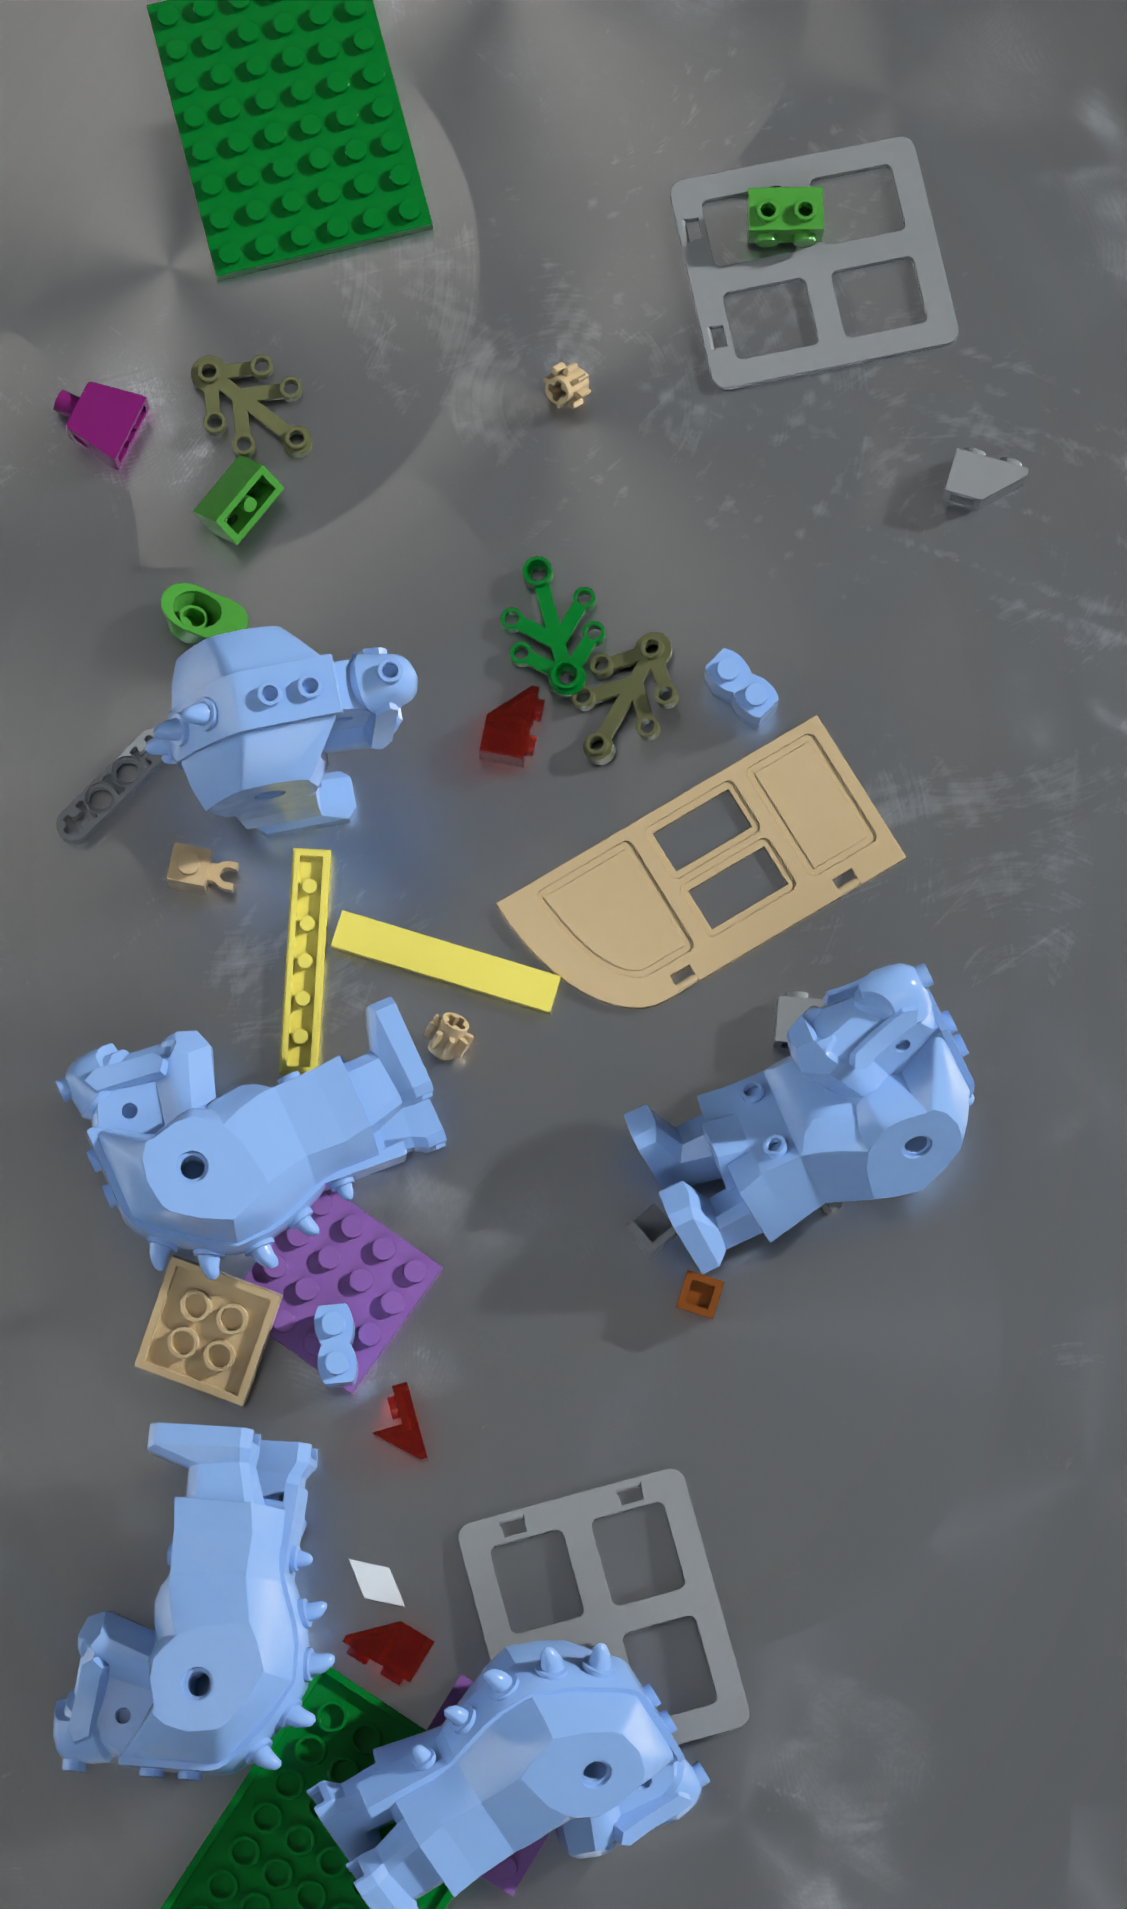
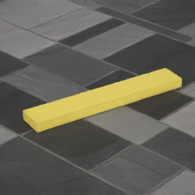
M293 848L279 1064L280 1076L299 1071L301 1075L319 1066L331 850Z
M344 910L341 912L331 943L332 949L549 1015L561 981V976Z

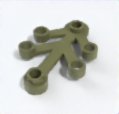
M259 354L253 357L250 362L225 364L220 358L209 355L199 358L193 364L191 379L194 386L204 392L206 415L203 423L209 435L219 436L225 432L227 427L225 416L220 412L219 392L232 401L236 434L233 439V449L237 456L242 455L249 458L256 450L255 440L250 434L248 414L282 439L283 449L288 456L299 459L311 452L313 442L308 429L299 425L290 426L260 403L281 399L288 402L297 401L303 392L302 384L298 378L289 376L284 378L280 384L240 388L231 381L232 379L250 376L260 380L269 378L273 373V363L269 356ZM260 362H265L269 365L268 369L264 372H258L255 366ZM207 368L216 370V374L212 378H206L202 374ZM289 384H294L298 387V390L294 394H287L284 388ZM213 418H218L222 421L221 426L215 429L209 427L208 423ZM295 434L303 436L304 440L301 444L295 445L290 442V438ZM243 440L249 441L251 447L246 451H242L237 447L239 442Z
M659 632L647 633L637 641L635 648L611 657L607 654L599 653L591 659L590 668L599 679H607L616 670L636 665L628 677L593 689L584 685L579 693L572 696L573 703L581 711L591 710L595 704L617 697L598 732L588 735L583 743L584 753L593 764L604 765L614 758L616 746L612 738L632 703L638 717L636 730L639 736L645 741H653L660 735L661 727L657 719L653 717L644 682L651 670L657 684L654 697L659 706L664 709H670L677 705L679 694L671 684L666 667L672 656L673 649L670 640L664 634ZM650 646H659L655 653H647V649ZM608 662V667L605 670H597L599 663ZM664 692H673L669 700H661ZM590 694L588 701L584 703L578 702L581 695ZM646 724H654V729L651 732H642ZM595 742H604L602 748L598 750L592 749V745Z

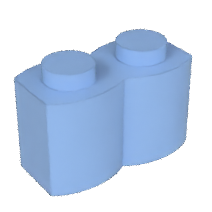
M723 648L705 666L704 681L708 689L720 700L731 703L733 711L745 724L758 729L776 711L779 698L773 686L764 678L751 674L748 664L734 651Z
M346 1303L318 1306L314 1318V1327L321 1345L317 1361L320 1377L326 1388L354 1386L358 1377V1361L352 1347L355 1337V1324L351 1311Z

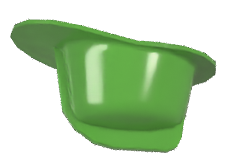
M192 583L171 585L163 592L160 601L161 609L167 618L170 631L180 641L188 644H198L202 640L215 635L247 629L249 623L247 612L240 604Z

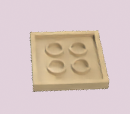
M173 1255L171 1256L134 1366L244 1406L283 1294L219 1271V1277L215 1280L208 1279L202 1272L199 1263Z

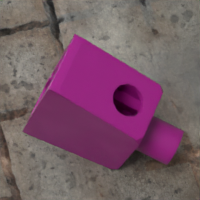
M88 382L80 397L61 390L53 407V410L69 417L65 427L68 436L116 470H119L150 409L147 397L96 382Z

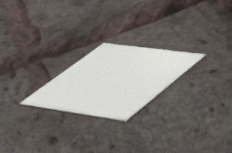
M349 1559L364 1598L405 1607L390 1568Z

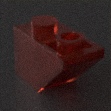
M530 686L487 714L479 749V759L524 768L526 757H534L538 736L531 735L534 721L541 722L545 700L539 699L538 686Z
M402 1621L347 1634L342 1641L350 1646L346 1654L364 1665L371 1659L383 1666L379 1674L399 1686L403 1680L412 1683L435 1644V1641Z

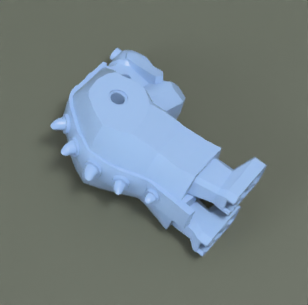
M280 626L248 628L215 635L202 640L176 659L172 680V710L168 713V720L155 727L153 731L155 737L147 742L144 750L150 755H162L161 759L166 764H178L179 768L185 771L192 790L206 812L227 818L236 816L247 830L257 828V831L267 838L350 823L357 813L351 777L341 771L325 773L329 765L327 753L369 748L382 750L393 741V734L403 721L400 707L409 703L417 693L418 676L412 664L401 655L387 654V650L380 647L362 649L358 653H352V659L334 662L331 653L319 655Z
M902 963L885 965L874 969L867 976L827 991L823 997L824 1006L809 1007L788 1030L786 1039L791 1053L790 1056L778 1061L762 1072L726 1087L697 1096L702 1111L701 1115L674 1127L646 1104L624 1114L627 1126L640 1154L662 1188L659 1191V1195L666 1213L702 1274L720 1267L726 1249L761 1233H764L771 1243L825 1203L891 1198L922 1191L948 1166L960 1151L967 1126L969 1107L972 1106L975 1099L973 1095L975 1088L974 1080L963 1059L964 1056L969 1054V1051L960 1033L952 1036V1033L958 1030L948 1009L940 1012L929 988H927L933 985L934 982L925 963L915 967ZM722 1178L726 1189L708 1199L691 1186Z
M391 996L371 1004L365 1009L370 1053L346 1062L339 1055L301 1075L299 1071L289 1073L278 1079L279 1085L274 1087L259 1084L240 1085L216 1098L213 1048L197 1030L175 1032L165 1038L161 1044L133 1053H129L125 1049L118 1051L113 1043L98 1047L77 1058L67 1068L65 1077L55 1081L63 1101L66 1102L72 1099L81 1117L91 1120L92 1127L87 1130V1135L92 1149L86 1151L95 1173L102 1170L107 1185L102 1186V1190L110 1208L118 1206L126 1225L136 1234L147 1238L146 1242L150 1244V1259L155 1269L158 1271L165 1269L171 1252H177L178 1248L193 1251V1256L198 1257L202 1272L211 1280L219 1277L220 1259L226 1258V1255L244 1253L246 1257L252 1256L257 1263L264 1267L275 1268L278 1266L279 1261L271 1247L275 1243L273 1238L288 1227L290 1230L297 1228L301 1233L308 1236L319 1234V1227L311 1217L314 1211L310 1207L324 1191L331 1189L332 1192L337 1191L344 1200H351L353 1198L352 1184L356 1179L405 1162L409 1152L431 1153L446 1146L447 1138L429 1099L433 1097L432 1092L434 1091L431 1080L396 1003Z
M150 1423L148 1451L156 1457L189 1469L186 1496L174 1498L173 1543L169 1544L167 1551V1564L170 1567V1573L160 1587L155 1599V1630L114 1611H104L87 1617L78 1635V1649L81 1658L75 1689L68 1693L66 1699L57 1700L54 1712L53 1737L57 1753L63 1759L62 1770L86 1773L87 1764L111 1763L115 1757H118L119 1765L140 1770L139 1776L148 1778H163L164 1772L178 1773V1779L202 1781V1775L228 1776L239 1772L245 1766L252 1763L267 1770H277L281 1766V1760L271 1749L273 1745L272 1738L281 1728L284 1729L288 1726L306 1728L315 1723V1715L301 1707V1699L308 1688L309 1681H312L315 1675L327 1671L335 1662V1657L331 1653H315L314 1649L310 1647L308 1628L311 1627L313 1620L323 1616L327 1609V1603L324 1601L308 1602L306 1598L300 1599L295 1583V1574L299 1571V1568L310 1565L313 1561V1557L309 1553L301 1551L300 1542L307 1526V1521L304 1518L308 1490L305 1489L306 1479L317 1469L319 1449H314L311 1444L301 1442L261 1440V1434H254L253 1429L243 1427Z
M547 1640L505 1646L483 1669L458 1704L449 1706L444 1710V1716L447 1719L441 1726L373 1749L375 1764L341 1784L323 1780L306 1791L317 1805L314 1807V1810L322 1824L350 1861L346 1864V1867L357 1879L353 1883L370 1909H419L417 1899L442 1883H445L451 1894L455 1897L477 1878L510 1855L531 1845L553 1830L556 1831L558 1840L568 1855L577 1859L603 1856L615 1847L616 1841L621 1845L630 1846L655 1827L675 1822L684 1816L699 1800L701 1787L711 1781L699 1761L690 1765L685 1759L683 1752L672 1733L678 1730L666 1709L660 1713L658 1712L656 1707L661 1702L649 1683L642 1687L626 1661L619 1657L611 1656L609 1649L603 1643L595 1644L592 1649L565 1640ZM396 1822L397 1825L381 1841L379 1829Z

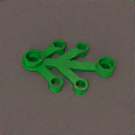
M541 556L531 557L524 563L522 573L526 584L530 588L535 589L545 627L524 617L521 611L514 607L505 609L500 616V621L505 631L509 633L519 631L551 648L554 661L534 653L526 642L515 643L510 649V657L514 665L518 667L529 666L548 676L551 689L558 695L573 696L579 693L586 683V673L583 669L585 662L594 647L602 645L606 639L604 626L600 622H588L583 627L582 640L569 658L566 644L584 613L590 612L595 608L596 596L594 591L588 587L578 588L573 594V603L560 623L549 586L554 578L551 563ZM537 571L546 573L545 577L540 581L532 578L533 574ZM582 595H589L591 597V601L585 605L580 604L578 599ZM511 615L519 617L518 622L514 625L505 623L506 619ZM592 629H598L601 631V634L598 638L591 639L587 636L588 632ZM524 649L528 651V656L525 659L520 660L515 657L516 652ZM565 674H572L574 676V680L569 684L561 682V678Z

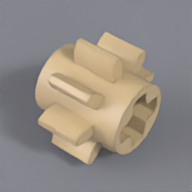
M560 362L551 367L552 374L543 379L546 383V397L554 404H557L558 409L566 405L574 409L583 404V397L591 393V390L588 388L589 375L582 368L578 367L577 362L567 367L563 362Z
M453 1012L444 1013L442 1017L436 1014L433 1020L429 1022L423 1034V1037L430 1040L428 1044L429 1051L434 1056L443 1060H451L455 1055L462 1058L464 1052L468 1050L474 1039L472 1034L467 1033L469 1029L468 1021L461 1015Z

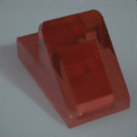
M404 1382L392 1386L394 1395L387 1397L393 1420L401 1418L402 1424L372 1432V1434L377 1439L419 1462L428 1461L408 1384Z

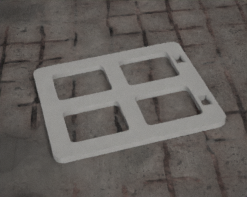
M898 136L682 179L673 184L670 191V200L713 384L717 388L732 390L946 347L953 344L957 339L959 327L916 148L909 138ZM879 168H888L891 171L904 223L902 230L835 244H826L822 240V242H816L812 246H796V250L790 253L725 266L715 264L702 211V206L705 203L747 195L748 188L810 187V184L814 181ZM698 221L702 239L690 242L686 222ZM907 259L912 261L925 310L926 321L920 324L848 337L843 330L831 279L832 275ZM796 281L803 282L806 286L818 342L810 346L745 359L738 358L735 354L723 298L731 294ZM723 328L727 346L715 349L710 329Z
M672 1468L656 1471L465 1524L460 1529L458 1541L490 1661L505 1646L533 1641L565 1640L580 1646L591 1645L592 1647L595 1644L603 1643L609 1649L611 1656L623 1659L630 1666L623 1638L627 1633L685 1617H692L695 1619L717 1700L707 1706L671 1715L670 1717L678 1729L672 1733L678 1745L739 1729L748 1722L750 1717L749 1705L687 1484L680 1471ZM642 1487L643 1500L621 1505L617 1493ZM659 1503L666 1512L685 1584L681 1589L624 1605H616L611 1599L592 1524L600 1518ZM525 1518L526 1532L504 1537L500 1525ZM559 1531L565 1539L584 1609L583 1614L577 1618L522 1633H514L510 1629L491 1558V1551L498 1546Z

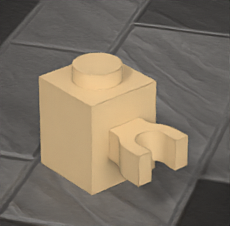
M174 842L166 880L172 889L207 895L210 883L216 885L224 892L233 893L234 883L224 882L221 879V875L225 871L238 873L239 863L223 861L216 864L214 863L215 857L212 849Z

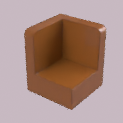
M687 1270L676 1308L713 1319L725 1282Z

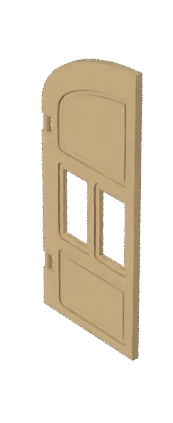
M815 715L497 902L496 906L529 950L554 974L561 976V979L581 993L611 1006L626 1009H645L655 1007L670 1000L695 983L702 981L840 899L860 885L862 886L904 861L907 857L821 720ZM729 790L751 828L682 869L675 871L653 834ZM764 847L787 885L711 929L689 891ZM851 870L855 878L837 888L833 880ZM689 966L694 974L674 984L671 976Z

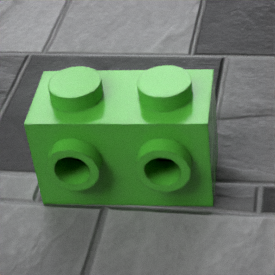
M823 186L748 188L746 200L748 243H756L759 247H774L779 243L793 242L796 246L807 247L814 245L816 242H822L824 233Z
M239 455L192 512L214 535L238 545L285 488L263 464Z

